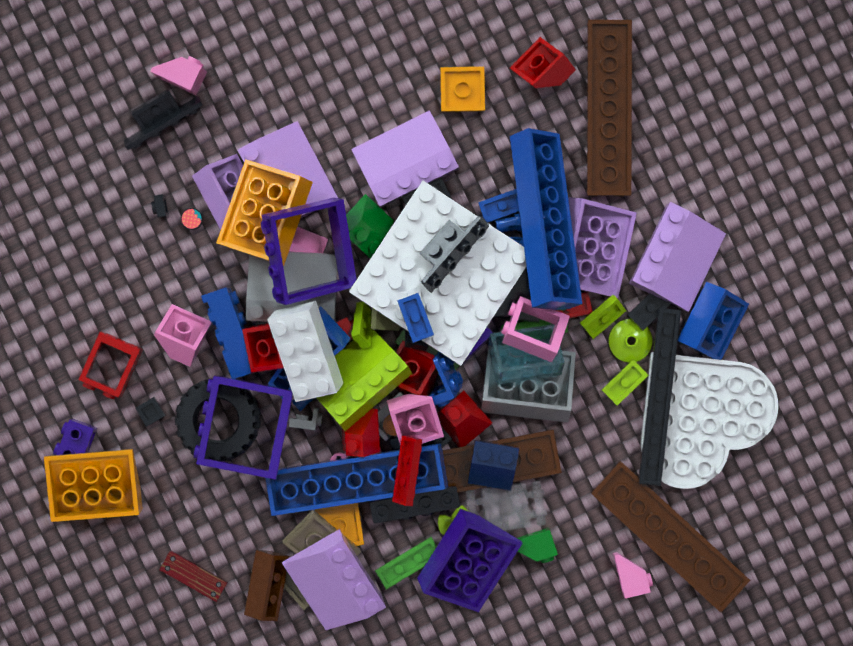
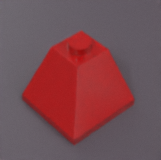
M541 37L510 67L511 71L534 88L560 86L576 70L562 52Z
M269 323L242 329L251 373L284 368Z
M402 340L396 353L407 364L412 374L395 389L404 395L429 396L438 374L433 361L435 356L426 351L405 347V341Z
M464 390L437 412L441 427L458 447L469 444L492 424V421Z
M372 408L346 431L342 428L343 451L347 456L366 457L380 452L378 409Z

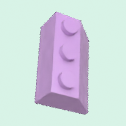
M237 154L206 165L192 175L220 230L243 168V164Z

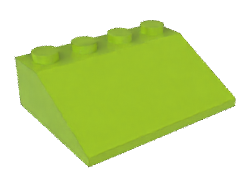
M373 330L370 348L362 349L353 340L335 355L343 385L337 393L316 397V399L343 430L346 431L407 379L412 372L398 354Z

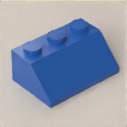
M706 282L680 333L678 341L711 359L722 360L749 303L724 288Z

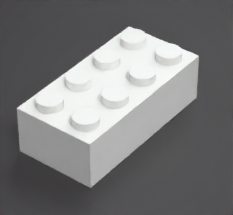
M313 301L274 311L267 320L295 402L337 393L343 385V380L317 302Z

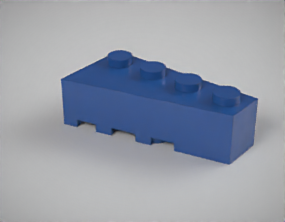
M225 287L202 295L203 303L208 302L209 309L207 314L210 322L216 325L215 335L219 345L224 348L222 354L231 378L237 379L251 374L242 329H245L244 325L247 322L243 311L239 312L237 304L240 301L236 291L232 292L231 288Z

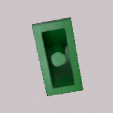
M549 528L517 538L523 543L517 552L537 562L547 563L553 561L554 556L558 555Z

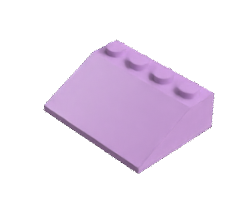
M430 110L351 149L380 208L416 190L422 181L429 184L459 170V166Z
M298 121L238 149L243 162H245V159L302 176L312 181L306 204L329 198H338ZM312 212L302 214L301 218L309 215Z
M569 197L580 289L609 297L614 295L618 298L637 213L583 198Z
M669 202L629 284L689 312L726 233L694 213Z
M340 529L282 562L325 630L367 619L386 608L381 593Z

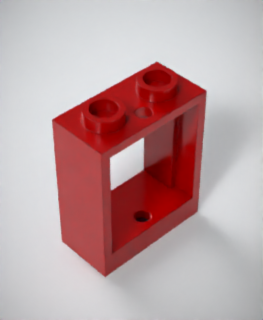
M99 332L78 380L84 382L82 386L95 391L98 388L104 391L102 395L114 400L116 397L120 398L125 392L143 349L106 332ZM103 343L131 355L117 389L88 377Z

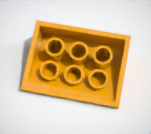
M245 159L216 243L269 261L264 248L266 239L265 234L261 230V215L306 204L313 182L302 176ZM302 214L275 220L283 266Z
M133 449L44 456L51 522L133 516L141 513L143 509L141 488Z

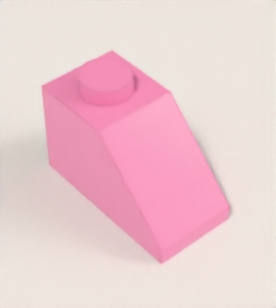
M618 552L613 553L624 598L651 593L650 586H653L651 574H646L644 568Z

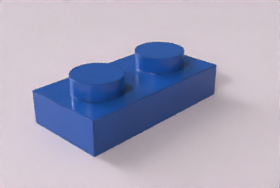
M517 189L478 202L482 216L487 223L519 212Z
M419 293L397 300L412 343L434 336Z

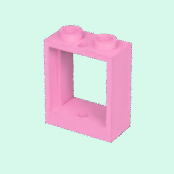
M520 296L517 303L512 302L508 315L511 318L503 326L501 333L504 334L502 343L552 362L558 353L570 316L556 310L532 308L531 300ZM520 312L555 325L549 344L514 331Z

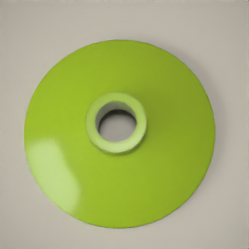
M631 319L618 322L609 334L610 350L621 361L629 363L634 359L638 362L645 358L651 350L653 341L649 328L646 327L642 331ZM631 336L635 338L633 345H629L627 339Z

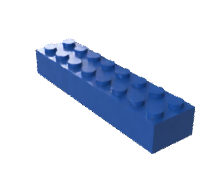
M527 128L511 135L510 142L532 308L564 311L582 305V296L560 134Z
M441 443L422 446L415 494L446 489L448 481ZM400 450L376 453L366 457L355 456L279 468L276 480L265 478L271 516L392 498Z

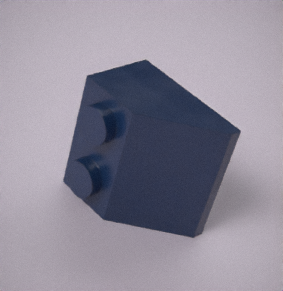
M475 440L468 483L511 491L519 447Z

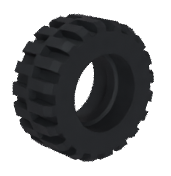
M209 379L200 381L190 387L181 397V402L177 405L175 411L177 412L175 418V425H177L178 429L176 431L177 436L181 438L183 442L181 444L185 449L188 448L192 455H194L196 445L200 446L201 437L198 436V414L204 402L209 401L210 393L206 392ZM220 384L217 399L226 400L235 407L239 423L236 431L229 438L224 440L209 438L205 458L229 461L243 454L256 440L259 428L261 427V411L258 408L255 396H252L250 390Z

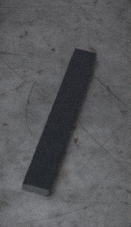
M658 308L639 484L661 486L681 310Z

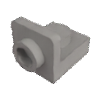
M314 408L312 420H309L307 415L296 414V418H290L289 427L317 430V426L322 424L323 413H319L320 408Z

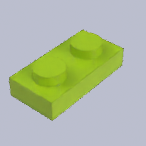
M612 295L581 321L580 324L589 336L594 339L624 314L626 310L620 301Z
M360 301L356 303L351 335L353 340L362 349H367L371 347L372 310L366 303Z
M633 359L601 390L617 406L649 375Z

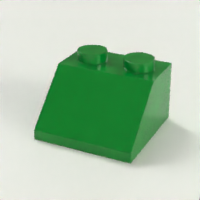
M366 194L346 214L350 240L371 258L393 226L394 220Z

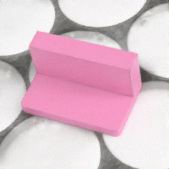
M297 227L289 251L324 253L328 239Z

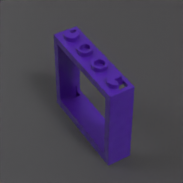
M329 198L261 215V230L265 234L266 239L264 248L270 263L268 271L274 286L272 294L277 303L288 305L352 288L357 278L344 199ZM327 208L339 279L288 292L275 220Z
M215 375L213 380L209 379L206 392L210 393L209 402L205 401L202 414L206 415L204 424L200 423L198 436L201 437L200 446L196 445L193 458L197 459L196 464L276 480L292 403V390ZM220 384L283 396L269 470L205 458Z

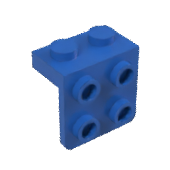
M438 351L433 361L443 384L436 386L429 396H432L434 405L442 407L455 398L462 387L463 379L460 372H456L453 365L454 361Z

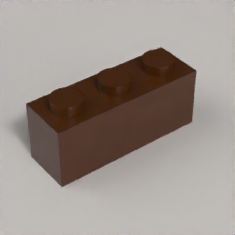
M256 550L244 615L260 621H278L287 573L282 562L287 560L289 556L274 551Z

